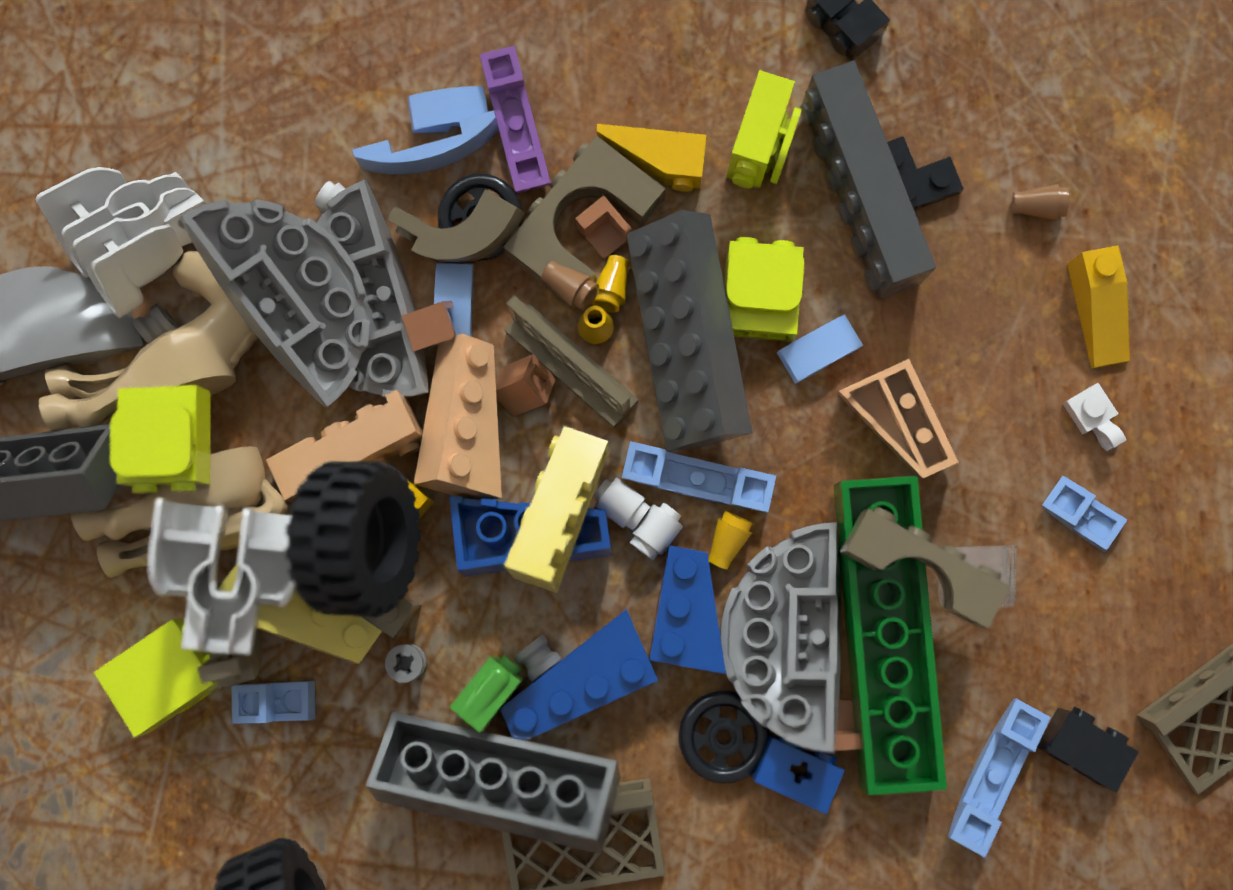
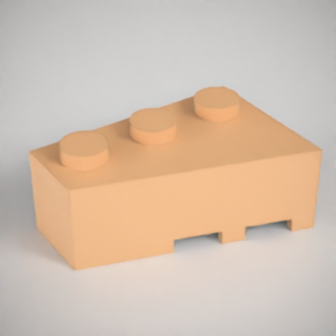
M910 359L839 390L838 395L919 479L959 463Z

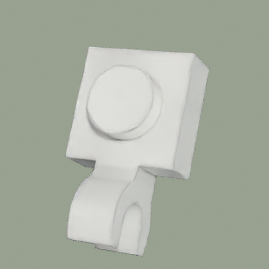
M1099 383L1062 403L1082 435L1093 430L1105 451L1127 441L1121 429L1109 420L1119 413Z

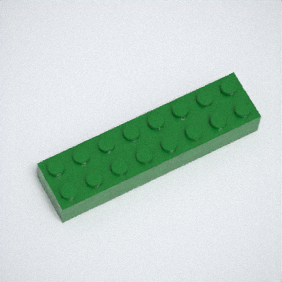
M918 476L840 481L833 486L838 524L855 731L860 733L861 749L856 750L860 789L868 795L947 790L926 564L911 558H900L891 562L882 570L873 571L840 553L861 511L867 509L874 511L875 507L881 508L896 517L894 523L907 530L910 526H913L923 531Z

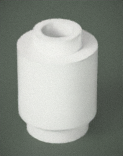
M616 478L613 482L606 479L593 496L598 500L595 505L596 509L605 510L608 518L622 528L627 526L632 531H634L651 508L644 502L646 498L619 478Z
M665 503L660 508L653 504L632 532L634 537L629 543L654 561L658 554L663 555L683 528L678 522L681 515Z

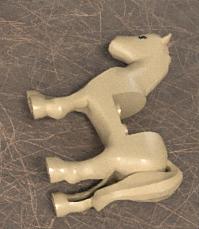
M198 251L183 253L176 264H174L172 274L181 287L201 294L211 306L191 322L178 329L164 332L143 347L127 368L101 375H82L67 365L46 369L45 380L52 395L39 398V409L48 429L58 431L65 430L73 425L81 428L101 425L110 415L117 411L118 388L197 385L210 391V395L227 389L237 381L234 368L238 365L240 358L250 350L258 337L224 293ZM249 446L224 450L211 454L210 451V484H197L196 491L172 492L171 486H157V493H149L143 499L128 506L106 507L105 510L97 512L71 513V518L75 530L84 541L103 535L110 538V540L97 545V556L105 575L113 578L124 574L131 568L148 566L151 535L132 543L117 540H120L132 531L139 529L152 530L157 498L189 505L207 507L221 505L228 507L226 532L221 539L220 550L239 547L244 508L287 515L288 511L286 501L266 480V472L258 448ZM263 496H264V498H265V503H264V505H262V506H260V507H257V506L260 504V502L262 501Z

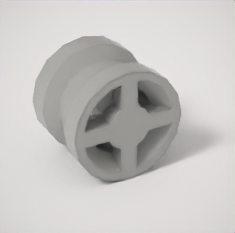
M158 303L150 308V313L147 316L138 317L132 321L136 330L148 344L164 332L179 328L173 318Z
M544 635L538 637L513 657L518 664H523L528 670L527 677L531 682L561 659L557 652H552L547 646L548 640Z
M415 644L398 645L391 649L385 659L387 674L392 680L399 683H408L418 679L427 667L425 652Z

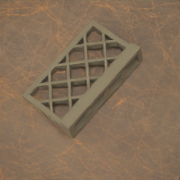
M515 295L507 302V307L513 321L507 326L505 332L530 355L534 354L558 380L610 426L615 428L637 404L638 399L530 303L526 306Z
M1233 643L1137 714L1143 726L1153 732L1190 789L1198 795L1233 769V752L1230 754L1221 753L1224 733L1233 734V728L1226 727L1229 706H1233V701L1230 700L1233 688ZM1209 703L1219 704L1215 725L1200 723L1202 710ZM1180 725L1189 727L1185 747L1174 746L1168 737V734ZM1199 728L1214 731L1210 751L1196 749ZM1194 755L1209 757L1207 771L1196 778L1192 772Z
M650 778L619 783L610 818V823L613 826L606 834L602 849L619 862L612 872L602 874L591 866L600 855L593 852L585 862L569 851L571 847L536 839L525 853L513 844L511 833L502 831L511 890H580L665 876ZM647 810L649 822L640 834L623 823L630 812ZM621 814L618 819L613 815ZM618 829L635 840L624 856L607 845ZM649 832H651L652 843L645 839ZM542 841L559 852L549 868L531 857ZM641 844L654 853L656 865L638 867L629 859ZM515 855L521 859L517 866ZM564 857L581 868L573 879L564 880L554 873V870ZM526 863L543 874L536 885L520 887L518 874ZM624 866H626V867L628 868V870H622V869H623ZM586 872L591 875L583 877L586 874ZM548 878L553 881L545 883L548 880Z

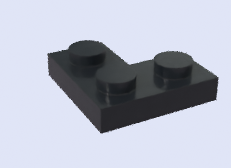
M904 136L887 142L914 210L956 196L964 190L951 156L916 168Z

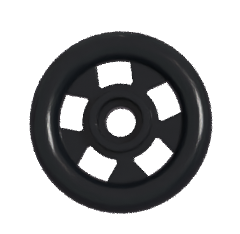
M489 174L468 175L456 181L443 195L438 209V227L440 229L453 227L452 222L460 218L464 222L474 211L485 189L497 193L500 198L522 210L520 200L512 187L496 176ZM469 192L474 200L462 209L457 201L463 194ZM505 244L492 254L476 261H486L505 253Z
M715 691L698 698L685 712L679 727V746L688 766L700 777L720 784L739 782L751 776L756 771L770 738L769 728L763 727L743 706L738 693L732 691ZM721 706L736 708V719L720 718ZM702 715L712 721L708 725L705 735L695 731L696 724ZM742 726H753L754 742H743ZM725 729L731 733V738L729 742L723 744L717 741V734ZM704 744H707L708 748L716 754V757L709 764L697 752ZM739 750L745 761L729 768L725 757L731 756Z

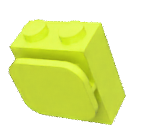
M759 70L731 154L726 178L732 179L735 185L743 188H752L753 186L760 188L764 175L770 171V168L773 170L770 182L777 184L802 110L794 107L791 119H787L788 113L785 111L795 81Z
M740 237L736 241L729 242L724 287L734 337L789 342L794 340L798 330L799 304L802 298L804 247H796L795 243L786 240L774 241L773 244L758 243L757 239L751 237Z
M197 385L118 388L117 411L114 413L110 423V463L113 470L117 473V484L131 486L132 493L141 494L157 493V486H171L172 492L196 491L197 484H210V391Z
M185 618L170 620L93 672L134 738L151 733L217 689L215 680L202 684L198 672V667L207 661L212 653L183 650L181 648Z

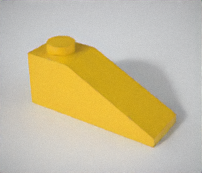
M597 124V136L650 177L663 185L672 186L673 190L680 192H689L693 188L700 189L706 135Z
M1119 245L1081 252L1067 263L1091 369L1130 361L1128 289Z

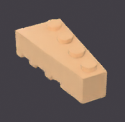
M463 333L456 335L453 339L438 343L414 485L452 496H462L467 499L481 500L482 498L495 500L502 498L493 344Z
M396 389L385 395L388 403L376 406L369 404L357 410L355 421L351 423L349 421L335 422L324 428L321 432V439L316 441L315 437L305 438L266 459L283 499L291 503L295 501L298 497L296 491L300 484L307 480L306 476L326 462L357 461L384 462L387 464V459L398 454L403 458L420 450L423 429L410 401Z

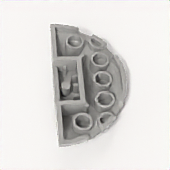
M362 180L339 192L326 203L328 209L316 222L326 229L345 249L355 264L366 291L363 310L365 319L370 320L367 348L362 352L356 367L357 374L348 387L361 392L366 391L382 395V397L396 389L404 397L429 393L424 350L413 352L401 315L415 311L408 282L378 203L368 182Z
M255 199L250 203H228L227 200H221L202 205L181 215L180 220L200 256L245 322L281 365L318 402L327 408L340 397L356 376V367L362 352L367 348L370 320L365 319L363 310L366 291L360 274L345 249L326 229L310 218L303 220L285 211L283 205Z
M43 266L17 269L0 275V385H3L6 379L67 363L79 365L137 350L146 346L145 341L133 325L132 321L135 318L132 313L129 312L118 318L103 300L89 277L84 278L82 274L62 270V268Z
M837 522L821 523L792 531L788 539L774 547L766 546L748 563L747 572L739 585L731 589L725 604L721 624V644L726 674L729 681L733 683L747 711L763 727L769 728L775 734L783 737L785 741L805 749L835 753L841 672V579Z

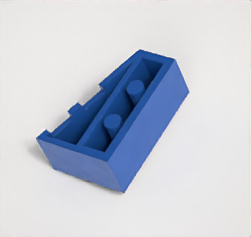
M669 546L649 660L726 674L708 554L703 551Z

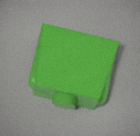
M505 654L501 658L497 655L490 656L449 708L478 732H481L489 725L525 679L519 674L522 668Z

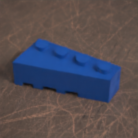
M449 495L457 570L464 577L508 571L504 565L519 533L523 515L531 503L498 502L497 500L482 498L481 500L467 499L462 496ZM588 509L569 562L612 556L605 510Z
M627 609L501 708V712L514 739L526 741L658 681Z

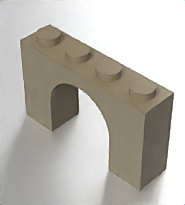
M597 135L590 144L585 142L578 148L573 157L575 162L567 171L561 170L554 177L550 185L552 188L544 199L539 197L533 202L527 212L529 217L520 227L518 226L513 231L504 246L506 256L563 302H565L564 299L548 283L541 279L545 267L551 261L593 276L594 282L597 280L596 273L568 252L558 241L555 230L561 213L575 201L585 198L600 199L602 196H605L612 205L642 227L661 205L665 197V188Z

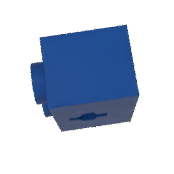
M770 735L760 763L751 777L758 784L827 814L845 770L835 764L837 757L827 752L814 751V754L797 745L785 741L781 736L776 738ZM801 761H803L802 765L807 769L805 775L798 774L795 778V775L790 771V767L792 764L799 766Z

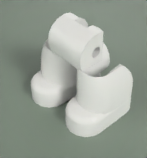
M105 167L87 169L41 192L36 197L39 208L70 260L84 278L89 277L103 300L118 318L143 304V295L140 288L155 280L176 264L183 254L181 246L192 243L180 220V216L206 204L176 172L154 178L150 181L137 180L127 183L120 171Z
M157 498L149 547V577L151 585L158 596L188 597L181 647L183 650L251 655L256 636L259 604L276 605L284 608L295 593L297 584L290 579L288 572L291 568L290 560L286 559L285 547H288V536H285L286 525L290 523L291 515L264 513L244 508L236 581L232 591L216 590L221 539L226 532L229 508L221 505L216 507L189 505Z

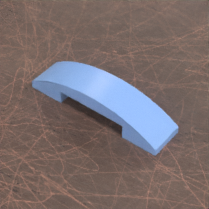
M493 110L459 120L462 131L460 135L395 153L389 141L385 140L353 149V154L361 169L371 172L395 175L422 173L448 166L471 155L491 140L499 131Z
M632 441L629 443L622 473V479L766 513L769 512L776 480L775 475L666 452V449Z
M1017 698L1013 699L992 731L974 765L955 811L948 838L978 855L986 857L1002 823L997 819L1029 751L1035 752L1051 717Z

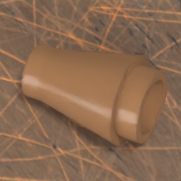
M1053 184L1026 191L1013 192V214H1025L1051 220L1067 216L1069 207L1068 187H1059V184Z
M551 261L545 267L541 279L548 283L572 309L578 307L583 311L586 310L593 303L599 291V285L594 282L593 276L562 266L555 261Z

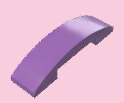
M515 46L479 54L515 193L551 185Z

